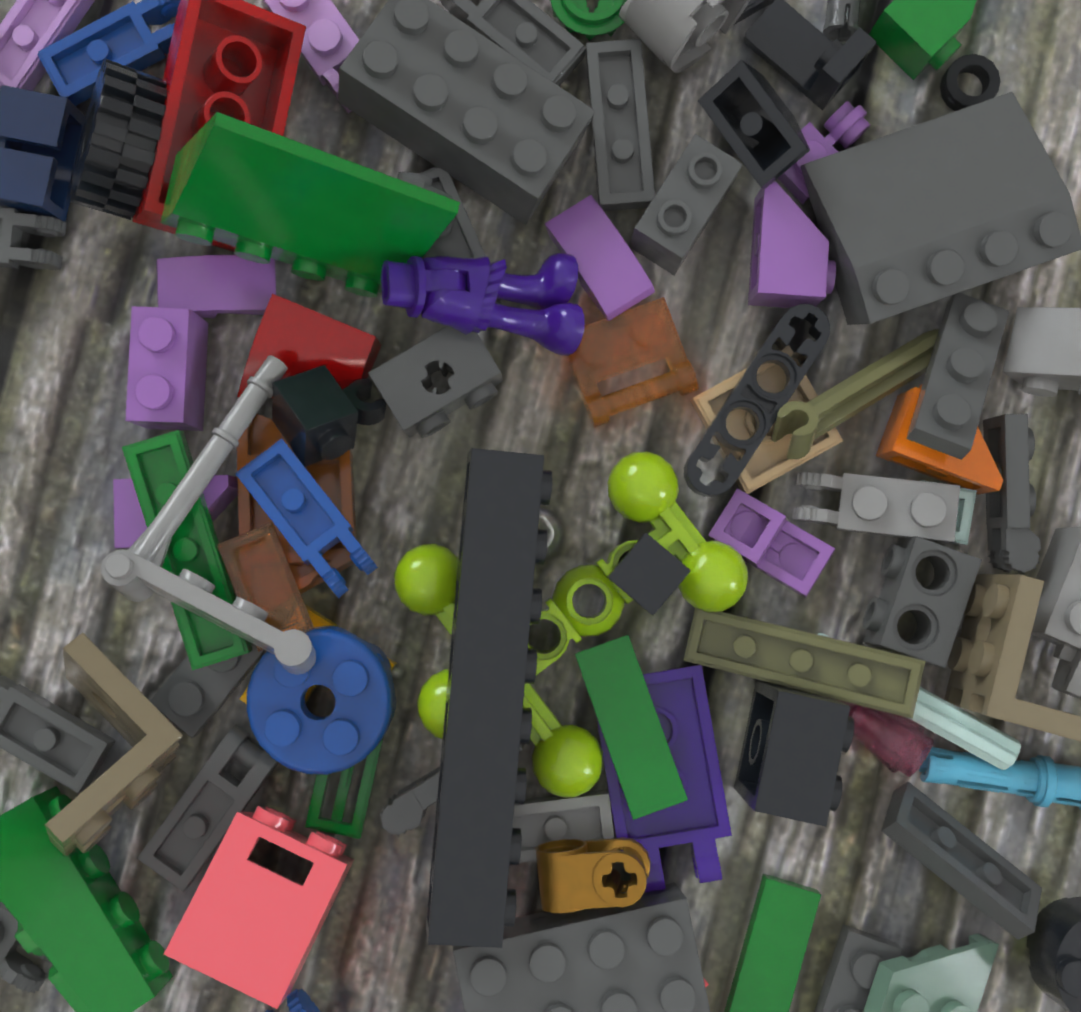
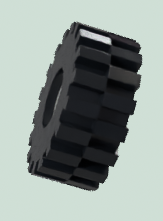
M106 58L103 60L97 75L96 85L93 87L90 105L85 116L84 128L80 136V145L76 154V165L71 181L70 202L128 220L134 217L136 208L139 207L142 200L143 189H146L149 180V170L153 166L156 155L154 152L160 138L162 129L160 125L164 117L166 106L164 102L167 97V89H165L167 83L165 80Z

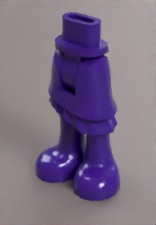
M555 253L549 256L535 275L505 273L507 268L505 259L490 263L487 256L479 258L434 256L423 259L419 256H411L407 263L385 260L381 268V289L384 305L405 308L409 317L417 318L421 314L422 318L452 327L464 335L469 334L471 331L475 333L486 331L487 327L496 328L533 339L542 347L555 354L568 356L573 354L579 347L585 328V317L582 308L577 304L567 303L575 291L578 280V263L572 254ZM496 299L527 305L535 310L510 307L495 302Z

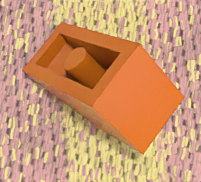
M922 384L919 388L914 387L897 395L876 453L877 457L948 484L977 490L976 494L978 495L1000 491L1003 478L979 427H977L972 449L962 460L908 440L906 437Z

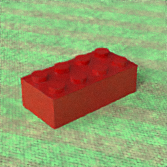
M243 0L180 1L163 80L167 83L165 88L167 89V97L164 105H166L164 117L160 125L162 129L154 152L156 155L153 166L149 170V180L146 189H143L142 200L139 207L136 208V214L132 222L175 234L176 228L162 224L160 221L176 154L216 112L278 135H284L306 30L305 25ZM215 240L212 241V246L235 252L234 246Z

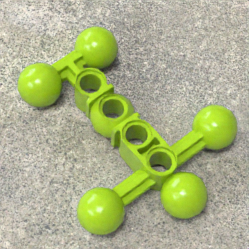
M645 451L633 452L621 458L612 468L607 482L608 497L614 509L626 519L638 523L649 522L654 529L647 534L691 570L678 588L683 598L694 608L705 612H722L734 606L744 595L748 584V569L742 555L729 544L720 541H706L677 504L676 499L679 493L678 477L672 465L662 456ZM638 540L626 541L617 545L609 553L607 562L599 559L594 563L595 565H579L567 571L556 584L552 599L550 597L545 601L548 608L542 609L540 620L547 619L554 622L560 630V637L558 643L553 648L543 651L537 649L536 676L562 656L567 650L571 639L577 644L582 640L580 636H598L610 630L621 617L624 603L629 604L633 599L610 581L607 576L617 566L622 554L630 550ZM437 544L419 545L407 551L398 561L394 573L395 591L401 603L409 610L424 616L435 615L448 633L452 635L458 557L448 548ZM585 584H593L601 590L604 596L602 609L593 616L585 617L579 615L572 603L574 592ZM528 641V648H534ZM448 669L432 675L421 687L417 699L418 716L424 728L440 739L443 736ZM525 684L523 707L531 708L532 710L530 740L535 746L532 753V771L538 783L549 793L562 798L578 797L590 791L599 781L604 767L603 750L597 738L584 728L573 724L562 725L533 686Z

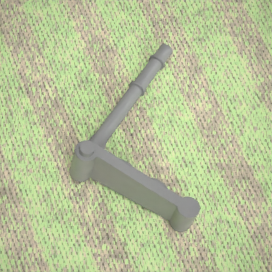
M269 355L255 376H250L247 380L248 386L220 426L213 429L211 439L150 526L128 550H115L109 553L102 562L101 574L104 580L128 600L142 602L155 593L274 654L285 670L298 675L310 671L316 661V651L308 635L303 631L290 629L283 632L267 624L265 620L269 614L243 598L236 597L233 604H230L214 596L212 592L216 586L189 570L183 569L180 575L177 576L162 568L172 536L232 449H237L239 446L238 440L267 398H272L273 382L280 380L287 371L288 367L281 360Z

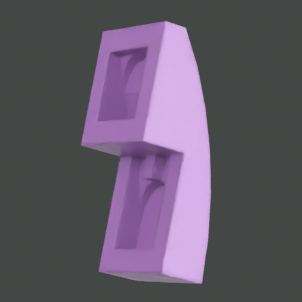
M589 195L545 223L549 237L560 252L572 254L576 258L580 285L608 321L655 293L654 286L639 261L592 195Z
M236 255L184 256L162 258L156 261L158 307L189 308L201 318H215L217 313L264 315L272 293L276 295L275 259L270 258V263L268 264L248 261Z
M738 488L708 534L714 541L731 545L742 555L744 561L804 598L808 596L835 552L834 547L786 520L785 515Z

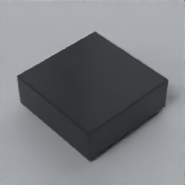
M644 533L607 578L653 616L691 570L649 534Z

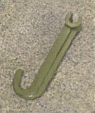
M939 329L921 334L807 403L791 401L784 404L777 414L771 440L777 442L785 435L792 434L787 459L805 457L810 452L813 441L926 373Z

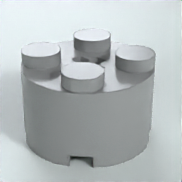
M627 0L619 12V17L664 65L668 66L674 73H679L695 64L712 49L706 42L719 29L726 34L739 19L750 0Z

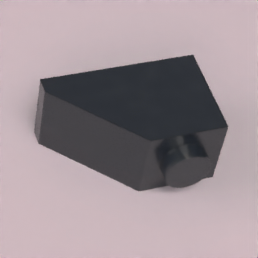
M740 60L698 100L753 178L763 189H766L810 151L794 115L765 76L743 60Z

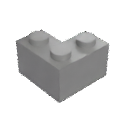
M1017 307L1003 372L1021 384L1023 392L1042 397L1057 396L1058 390L1078 391V394L1081 396V308Z

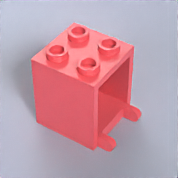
M258 806L255 812L236 813L164 955L278 1009L292 990L354 859L343 855L347 844L320 831H316V833L311 832L308 838L292 830L296 823L295 819L268 806H265V808ZM260 837L314 863L303 885L249 860Z

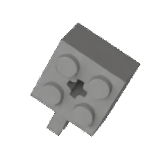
M1081 527L1056 528L1036 579L1043 580L1044 585L1031 635L1056 645L1053 656L1060 660L1051 687L1074 698L1081 699Z

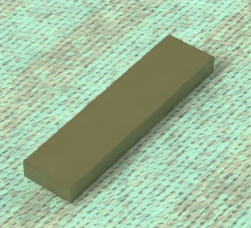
M696 608L683 659L695 664L912 719L926 662L922 659L723 611L705 612Z

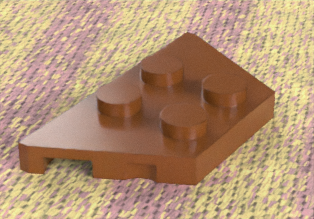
M256 414L238 440L237 471L281 438L291 449L272 419ZM348 450L336 459L322 460L305 468L352 526L354 531L351 533L357 540L353 454L351 450ZM237 477L240 597L270 613L324 582V580L312 564L307 566ZM341 541L322 555L332 568H336L338 572L354 564L349 557V551Z

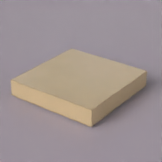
M789 345L781 351L790 357L793 354ZM792 358L797 363V365L800 366L798 360ZM765 363L758 368L757 382L764 391L778 393L785 387L786 374L779 365ZM746 369L690 400L706 429ZM806 375L788 402L802 401L807 403L818 396ZM735 409L726 418V428L733 438L747 440L755 433L756 421L750 412L744 409ZM774 422L736 480L738 487L743 492L749 494L843 442L836 427L813 441L810 452L805 457L787 459L792 434H787L777 442H773L771 439L775 426ZM713 435L712 440L714 444L721 446L718 451L723 459L729 453H732L736 460L739 459L741 452L725 447Z

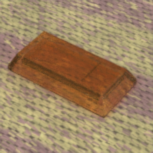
M272 522L217 544L236 596L265 610L269 614L265 620L267 624L283 632L290 629H297L304 633L314 630L313 623ZM256 646L258 652L264 651V649Z

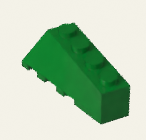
M55 786L0 815V902L5 905L18 921V930L14 937L28 954L32 952L37 956H46L52 963L48 979L75 1012H133L153 999L172 979L173 975L169 970L168 956L164 955L165 950L160 943L149 938L139 921L140 913L137 904L128 893L119 889L109 872L110 863L108 857L99 845L96 844L84 854L76 848L65 857L49 841L45 824L72 801L68 796L61 794L58 787Z

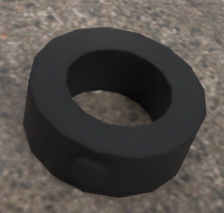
M977 54L963 55L955 60L942 76L940 83L941 97L946 105L954 111L992 99L999 91L1001 82L999 71L994 62L985 56ZM967 72L977 76L982 83L981 95L970 96L962 92L957 82L958 75Z

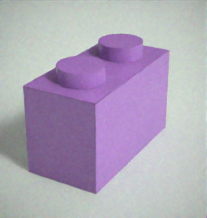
M132 306L125 421L147 429L203 431L209 323L191 309Z

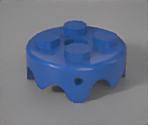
M320 626L303 629L300 631L308 635L316 651L314 666L304 674L295 675L285 670L276 656L267 651L252 672L247 689L246 710L251 730L258 743L274 760L291 770L305 774L328 775L344 771L363 761L379 745L390 726L396 710L395 688L390 662L385 653L375 644L369 643L338 626ZM323 685L332 691L335 697V708L331 715L319 717L308 710L305 704V695L311 686Z

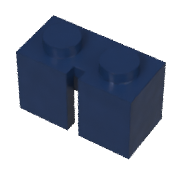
M1 85L0 207L14 208L23 214L50 216L66 223L70 206L72 175L76 165L75 159L80 145L81 132L85 124V115L68 98Z

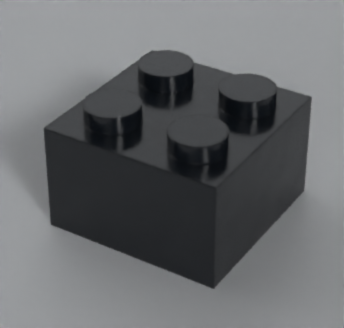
M756 679L734 789L756 812L827 827L829 812L837 810L842 796V778L840 775H837L841 752H847L850 749L854 736V719L849 716L851 706L833 698Z

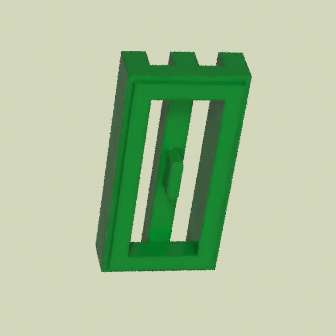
M384 737L366 758L352 824L343 822L355 765L341 771L331 819L321 817L330 774L316 775L305 828L357 839L361 838Z

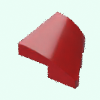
M272 293L254 338L237 397L241 396L248 386L247 380L250 376H255L269 355L278 358L288 367L281 379L325 365L343 389L355 380L368 379V372L371 371L382 345L374 335Z

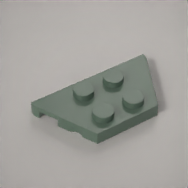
M977 933L969 936V945L948 950L939 944L922 949L913 957L902 955L879 962L863 1012H977L999 944Z

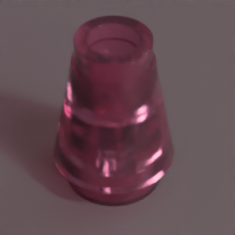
M857 704L849 712V716L854 719V737L893 774L900 771L907 777H911L925 761L933 746L934 740L924 734L925 727L901 716Z

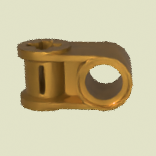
M621 837L585 841L580 839H560L545 842L535 847L542 910L546 912L569 913L591 908H623L633 905L641 899L646 889L651 861L643 845L632 838ZM615 862L624 863L625 871L632 873L630 880H621L619 871L612 870Z

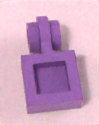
M847 101L837 109L823 125L829 132L826 137L810 122L801 129L810 151L778 179L802 205L810 197L800 166L837 153L838 151L834 146L838 143L845 149H848L871 126L864 118L867 112L861 105L854 108Z

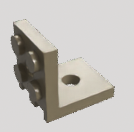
M977 574L964 612L965 618L960 637L955 638L948 659V667L951 669V674L944 700L960 708L981 713L985 716L1081 742V716L1015 699L1044 581L1019 574Z
M83 632L63 648L66 679L133 748L45 824L49 841L65 857L76 848L83 854L89 851L112 829L110 822L113 819L111 816L124 804L130 810H133L158 787L156 781L161 776L160 772L176 758L174 753L179 749L180 744L178 741L183 737L171 722Z

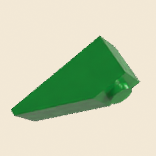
M893 0L883 10L868 35L914 80L929 65L938 71L962 46L956 37L971 19L977 0Z

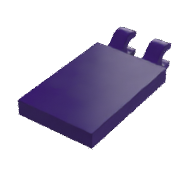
M702 665L645 673L643 677L688 800L633 820L596 717L600 745L603 750L604 770L615 837L632 838L641 843L647 850L651 865L644 893L666 889L659 848L691 843L693 868L699 883L722 880L715 839L732 836Z

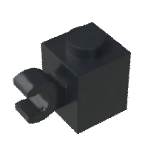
M322 365L273 382L272 421L299 461L306 467L322 460L336 459L348 450L353 449L355 446L357 424L374 425L381 422L385 418L387 403L384 399H379L372 403L363 402L371 397L372 382L370 379L355 380L349 386L342 389L327 367Z

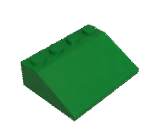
M216 112L176 154L160 223L176 228L175 235L182 240L205 246L212 245L213 240L234 246V254L242 259L268 264L270 263V258L291 264V273L299 277L315 281H324L325 276L344 281V289L348 292L365 297H377L378 292H382L381 268L383 262L389 260L407 263L411 256L423 258L458 214L460 202Z

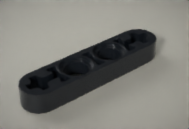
M799 304L791 307L777 321L687 458L684 466V479L687 486L694 493L703 497H714L728 491L734 485L776 421L779 409L789 401L827 343L830 335V323L826 314L820 308L811 304ZM803 319L807 320L812 324L808 333L815 338L814 341L811 339L803 341L791 357L781 352L795 334L794 328L789 323L797 325ZM775 343L781 351L773 350L772 345ZM792 358L801 360L800 366ZM774 363L784 370L786 384L782 391L769 393L759 386L757 371L761 365ZM735 409H744L750 412L756 421L755 433L747 440L733 438L726 428V418ZM715 435L718 441L725 447L741 452V456L736 460L732 453L726 455L718 468L720 474L724 476L723 481L713 480L704 485L699 480L703 472L696 465L698 460L707 463L714 458L721 446L710 443L711 438Z

